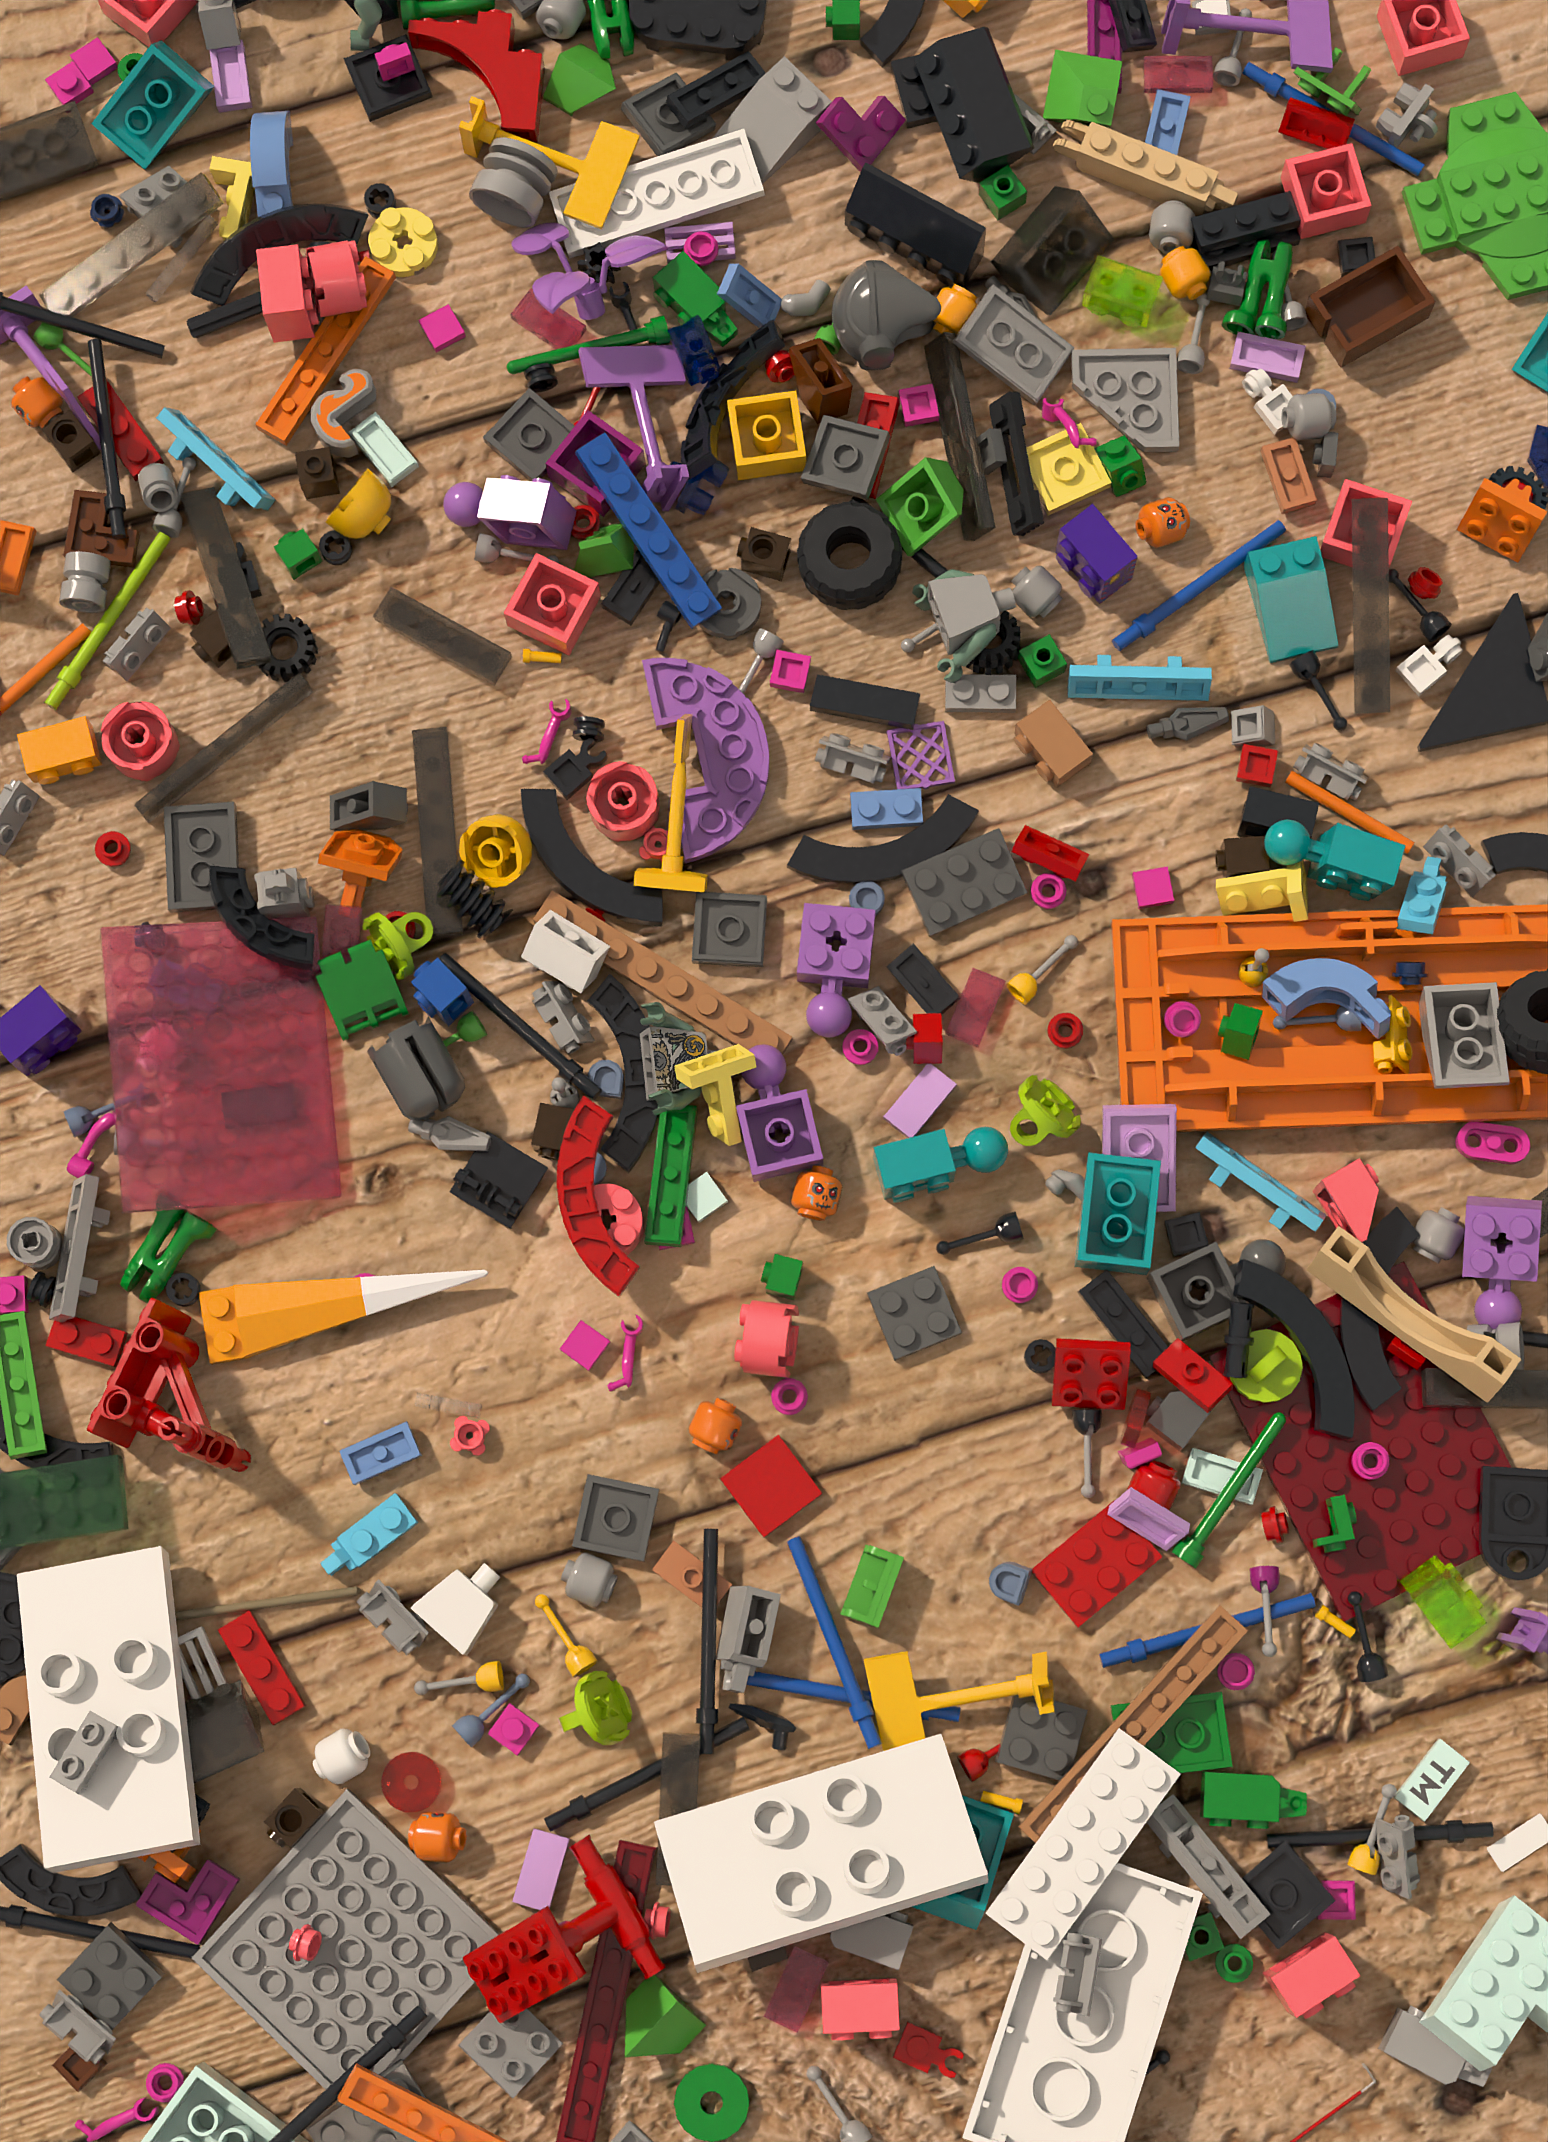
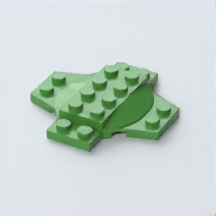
M1516 92L1450 108L1447 120L1446 155H1448V159L1440 169L1437 179L1405 186L1402 190L1403 199L1421 255L1450 247H1456L1465 254L1467 250L1477 254L1483 261L1482 267L1507 300L1548 290V132L1543 129Z

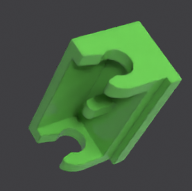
M865 1545L840 1614L879 1628L904 1557L871 1545Z

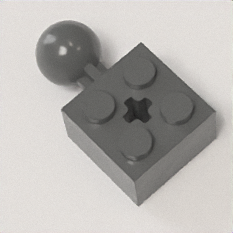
M1258 1239L1250 1242L1242 1250L1239 1261L1245 1259L1262 1265L1280 1276L1283 1275L1286 1268V1257L1283 1250L1278 1244L1267 1239ZM1217 1242L1154 1270L1147 1277L1176 1339L1179 1338L1182 1342L1230 1320V1302L1246 1303L1245 1300L1233 1297L1239 1262L1228 1266ZM1191 1285H1195L1197 1289L1203 1288L1206 1293L1201 1297L1202 1301H1198L1197 1298L1190 1296Z

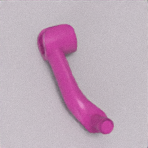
M1043 398L1042 417L1050 422L1060 420L1069 435L1072 445L1076 449H1079V445L1096 446L1097 439L1079 438V431L1075 421L1063 409V399H1059L1058 404H1049L1047 398Z
M565 699L566 709L561 713L554 711L553 701L549 703L552 717L542 738L539 754L524 755L522 757L523 764L538 761L541 764L545 763L561 721L567 720L571 715V706L567 699Z
M114 1110L112 1113H106L91 1127L79 1152L70 1159L67 1165L69 1174L79 1178L93 1171L94 1163L88 1160L87 1157L99 1136L116 1124V1119L121 1117V1111Z
M636 1315L639 1326L635 1331H628L624 1321H621V1328L626 1334L622 1356V1374L624 1378L608 1383L609 1391H615V1389L625 1385L629 1388L632 1384L636 1337L641 1334L644 1327L643 1321L638 1315Z
M143 2097L135 2103L132 2109L109 2118L94 2130L80 2119L75 2123V2127L88 2136L86 2141L92 2142L133 2120L138 2119L145 2122L151 2120L158 2114L159 2106L155 2107L150 2115L143 2114L141 2105L147 2099V2097Z

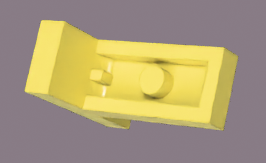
M212 156L210 171L215 183L229 186L226 194V204L229 206L227 216L221 218L219 225V236L225 241L232 233L248 223L255 187L252 184L251 162Z
M1303 860L1294 865H1287V868L1216 879V891L1223 916L1290 905L1294 922L1308 920L1307 874Z
M737 1044L675 1065L677 1080L690 1089L701 1087L703 1097L709 1106L710 1116L707 1118V1124L711 1134L728 1146L742 1142L731 1076L756 1068L755 1055Z

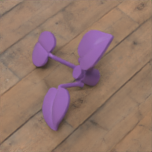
M543 223L536 225L514 238L511 243L513 250L521 255L539 254L550 247L556 250L566 273H549L537 279L532 285L534 296L551 314L565 301L574 297L579 318L583 320L598 318L606 311L602 294L608 291L606 279L610 265L612 267L628 266L668 250L664 243L647 236L635 235L617 240L605 249L607 257L602 260L600 283H597L594 278L589 277L584 272L572 271L563 249L558 243L569 237L568 229L562 224Z

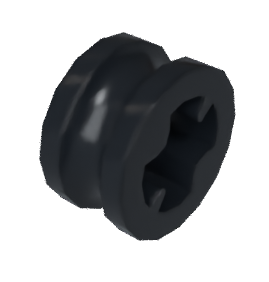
M376 183L366 190L364 202L368 213L372 217L378 219L381 212L386 208L396 209V199L388 185ZM380 196L381 199H385L386 205L381 207L380 204H375L374 198Z
M540 363L526 369L524 375L525 379L529 380L527 384L528 389L530 388L535 393L554 388L558 384L557 377L552 375L555 372L554 366L551 363Z
M335 530L329 531L321 537L319 549L326 562L332 565H342L351 558L352 545L348 537ZM335 542L337 545L342 542L344 543L341 545L343 550L341 553L337 554L335 551L327 552L331 551L330 543Z
M588 716L576 717L574 719V725L577 726V730H574L572 734L574 739L585 741L592 737L595 742L604 740V734L601 733V729L605 727L604 720Z
M37 1272L30 1284L27 1301L31 1303L39 1301L40 1306L46 1308L53 1298L56 1277L46 1278L45 1273Z
M177 1273L169 1279L166 1293L172 1302L178 1306L187 1307L198 1301V1292H201V1285L196 1278L188 1273ZM184 1280H188V1287L192 1289L191 1295L189 1297L183 1295L184 1299H178L179 1292L175 1290L178 1283L184 1285Z
M1043 1339L1030 1343L1024 1354L1025 1364L1028 1369L1039 1374L1050 1371L1054 1367L1056 1348L1051 1342ZM1043 1347L1042 1351L1046 1348L1050 1352L1051 1356L1046 1359V1366H1039V1362L1035 1365L1032 1362L1031 1357L1035 1355L1034 1348Z

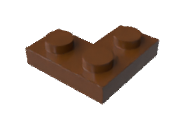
M74 490L63 556L65 557L70 552H90L108 558L111 561V565L135 568L140 538L139 532L137 530L125 529V538L113 539L111 527H107L109 514L105 512L104 497L107 493Z

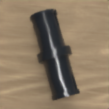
M1230 1302L1228 1334L1224 1335V1343H1227V1352L1223 1375L1233 1378H1247L1249 1346H1252L1254 1343V1338L1250 1337L1254 1304Z

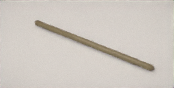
M354 1586L175 1612L177 1621L357 1596L361 1589Z

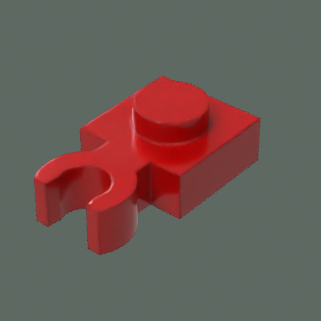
M907 2021L893 2058L928 2073L933 2063L938 2066L944 2076L955 2078L956 2072L945 2066V2060L949 2056L963 2059L964 2054L955 2047L939 2048L942 2036Z

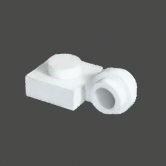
M1263 369L1251 370L1246 374V379L1242 381L1243 387L1252 398L1256 396L1262 397L1253 408L1275 435L1284 428L1281 421L1282 409L1287 407L1289 400L1293 396L1284 384L1272 391L1269 388L1272 385L1271 379Z
M1448 634L1433 647L1436 652L1434 655L1423 645L1397 666L1396 672L1420 696L1446 675L1447 670L1440 662L1444 661L1446 664H1450L1463 652V649L1460 647L1461 642L1457 637L1452 638Z

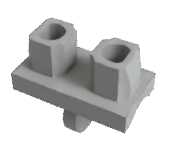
M1406 82L1402 85L1393 102L1405 109V113L1403 116H1400L1387 107L1376 124V128L1389 137V144L1398 148L1411 129L1414 131L1411 133L1410 139L1414 142H1418L1421 137L1428 139L1434 137L1438 131V127L1433 121L1437 113L1429 109L1425 115L1422 114L1430 103L1428 98L1433 93L1434 88L1428 84H1425L1421 90Z

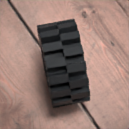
M1003 611L1000 615V629L997 635L1002 639L1001 645L992 649L984 648L966 666L969 668L973 664V672L979 674L980 669L983 668L985 669V675H991V669L995 668L997 674L1003 672V665L1009 669L1013 665V660H1017L1020 650L1021 630L1020 626H1017L1015 617L1009 619L1008 611Z
M279 614L273 615V621L269 622L266 618L262 621L264 625L262 629L258 626L255 629L256 637L251 639V644L253 645V648H251L252 655L262 672L266 676L270 675L272 680L279 681V678H282L284 682H290V678L295 677L297 681L302 678L300 674L303 671L306 674L311 671L310 664L315 665L316 663L315 654H318L316 640L308 625L304 624L302 619L297 616L293 619L291 614H285L284 618H280ZM283 636L295 639L298 644L295 655L287 660L277 659L271 652L273 643Z

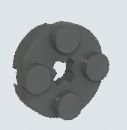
M736 568L720 571L716 569L706 573L702 578L717 601L720 597L724 599L730 596L734 597V608L731 610L726 609L725 611L721 610L699 624V626L712 636L725 640H734L738 636L747 633L757 623L762 606L760 592L755 580L744 571Z

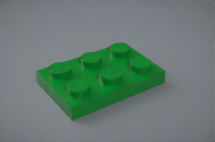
M1222 1692L1190 1695L1144 1747L1179 1773L1233 1767ZM1130 1703L1110 1705L1112 1723Z

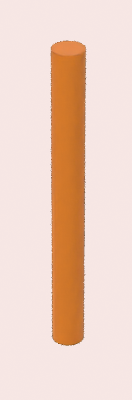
M83 623L0 697L1 714L8 710L91 634V631Z
M1294 771L1290 772L1285 781L1286 784L1371 834L1405 845L1404 853L1406 854L1409 853L1415 843Z

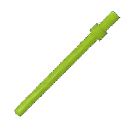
M159 531L68 667L64 666L58 674L57 679L59 681L44 702L47 706L57 710L69 690L76 688L82 679L81 672L170 542L171 538Z

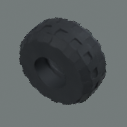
M842 502L823 508L822 511L808 521L799 538L797 562L800 575L807 589L820 602L841 610H859L879 602L893 589L901 572L902 546L895 526L892 525L884 513L865 503ZM846 543L861 544L870 552L869 558L865 563L854 569L837 567L831 563L830 556L837 547Z
M1547 969L1546 971L1529 973L1511 984L1500 998L1499 1007L1497 1008L1499 1031L1505 1042L1506 1055L1518 1063L1519 1066L1542 1074H1548V1023H1544V1021L1548 1020Z

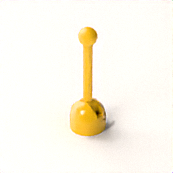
M544 1594L538 1595L535 1598V1605L539 1609H543L568 1648L565 1663L570 1674L575 1678L585 1673L597 1664L598 1660L587 1647L575 1646L550 1608L549 1598Z

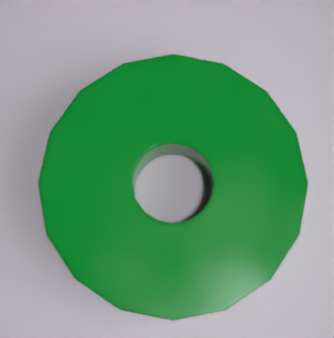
M717 2063L703 2064L686 2073L677 2086L674 2100L676 2117L683 2129L696 2139L708 2142L725 2140L736 2133L747 2118L750 2103L747 2087L740 2075L728 2066ZM707 2092H717L722 2097V2108L716 2113L706 2112L701 2105V2098Z

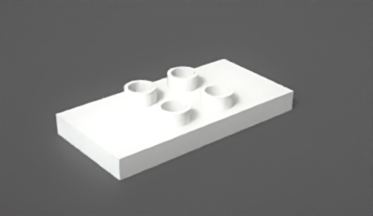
M162 1546L17 1574L44 1869L56 1873L201 1845L169 1553ZM89 1711H92L118 1726L116 1729L117 1740L114 1739L103 1759L99 1757L96 1762L98 1767L87 1783V1789L82 1788L78 1795L49 1778L87 1714Z
M942 1734L654 1821L697 1973L988 1883V1873Z
M1120 1863L1116 1864L1068 1931L1102 1939L1090 2016L1055 2010L1056 2002H1053V1997L1056 1994L1058 1976L1065 1975L1066 1969L1060 1967L1064 1946L1062 1942L1063 1939L1067 1940L1068 1933L1048 1960H1045L1025 1944L962 2138L972 2142L1125 2141L1203 1892Z

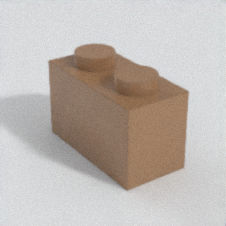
M1050 699L1016 723L1014 732L1016 735L1014 737L1016 745L1023 754H1031L1038 763L1035 765L1036 770L1046 782L1051 780L1058 788L1091 764L1093 753Z

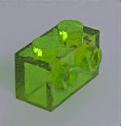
M1098 255L1084 291L1082 306L1087 307L1090 312L1096 315L1105 316L1108 314L1117 317L1128 326L1138 327L1140 325L1147 328L1161 291L1163 277Z
M1434 1555L1400 1580V1583L1441 1638L1452 1649L1487 1623L1479 1613V1610L1484 1606L1471 1589L1464 1592L1460 1587L1459 1583L1464 1581L1454 1565L1451 1562L1444 1565Z

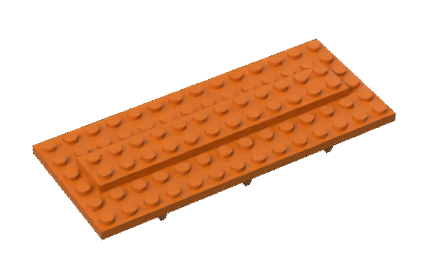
M1548 904L1441 908L1433 935L1397 929V921L1401 909L1308 913V920L1297 922L1293 921L1292 913L1112 919L1120 1105L1176 1104V1132L1547 1120L1548 1074L1525 1069L1507 1055L1509 1085L1435 1089L1422 1037L1419 1001L1424 986L1497 982L1500 1000L1503 993L1515 981L1535 971H1546L1548 969ZM1260 948L1266 949L1269 953V959L1266 961L1268 966L1266 979L1289 964L1315 958L1344 961L1370 974L1378 981L1376 998H1380L1389 1004L1388 996L1392 995L1403 1006H1406L1409 1011L1411 1025L1407 1027V1036L1413 1054L1412 1059L1409 1060V1074H1405L1398 1066L1393 1067V1071L1388 1074L1378 1072V1068L1374 1066L1373 1042L1384 1040L1386 1036L1379 1039L1375 1038L1362 1022L1361 1031L1353 1032L1342 1030L1336 1022L1288 1025L1282 1030L1276 1029L1273 1025V1020L1279 1015L1262 998L1263 983L1259 986L1251 987L1245 985L1239 978L1238 970L1243 960L1254 956L1256 950ZM1396 962H1425V973H1428V977L1421 978V984L1406 985L1399 984V977H1393L1392 973H1396ZM1179 1001L1192 1003L1201 1015V1023L1198 1030L1193 1035L1183 1038L1171 1034L1164 1022L1167 1009L1173 1003ZM1235 1003L1263 1011L1258 1036L1249 1060L1221 1052L1224 1037L1218 1036L1219 1027L1224 1015L1230 1017ZM1317 1003L1306 1007L1292 1018L1335 1015L1341 1005Z

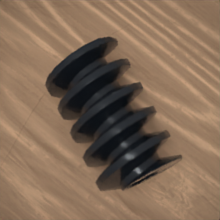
M460 860L438 882L437 885L440 888L436 898L440 899L449 895L450 898L446 907L450 909L459 905L460 909L456 917L460 919L469 915L470 919L466 926L468 929L479 924L481 928L477 937L480 939L498 928L511 914L513 909L502 913L506 902L500 899L492 903L495 896V891L492 889L481 893L485 882L480 879L471 883L475 872L470 869L461 873L465 862Z

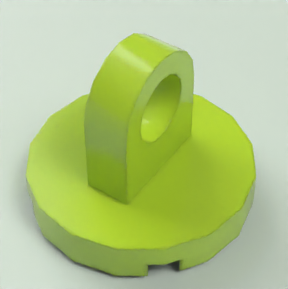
M378 912L365 918L362 926L365 931L369 929L371 935L366 937L367 940L371 939L375 951L378 949L383 950L391 971L394 970L396 972L394 978L398 980H403L413 974L415 968L411 954L422 948L430 941L433 935V926L430 919L420 912L408 913L392 923ZM416 922L422 927L423 936L421 939L415 940L407 935L405 931L407 923Z
M1031 1075L1019 1086L1018 1094L1023 1107L1016 1113L1010 1123L1011 1136L1016 1142L1025 1146L1038 1144L1049 1133L1057 1137L1068 1138L1080 1128L1081 1124L1080 1115L1074 1116L1072 1112L1075 1106L1069 1096L1050 1080L1044 1078L1041 1082L1038 1081L1037 1075ZM1025 1119L1033 1121L1037 1125L1038 1132L1036 1134L1025 1133L1021 1129L1020 1121Z
M1268 1329L1252 1331L1250 1337L1254 1338V1343L1252 1346H1249L1248 1377H1230V1380L1236 1390L1251 1401L1262 1403L1278 1402L1291 1394L1300 1382L1303 1369L1301 1354L1294 1342L1280 1332Z
M593 1671L580 1678L575 1687L574 1695L576 1711L559 1718L563 1731L567 1732L583 1726L589 1736L601 1745H614L624 1740L630 1732L627 1728L628 1723L632 1721V1710L629 1699L621 1684L617 1680L611 1681L607 1677L610 1674L605 1671Z

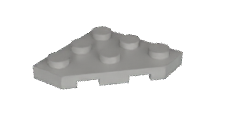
M1176 348L1072 350V388L1143 452H1178L1179 418Z

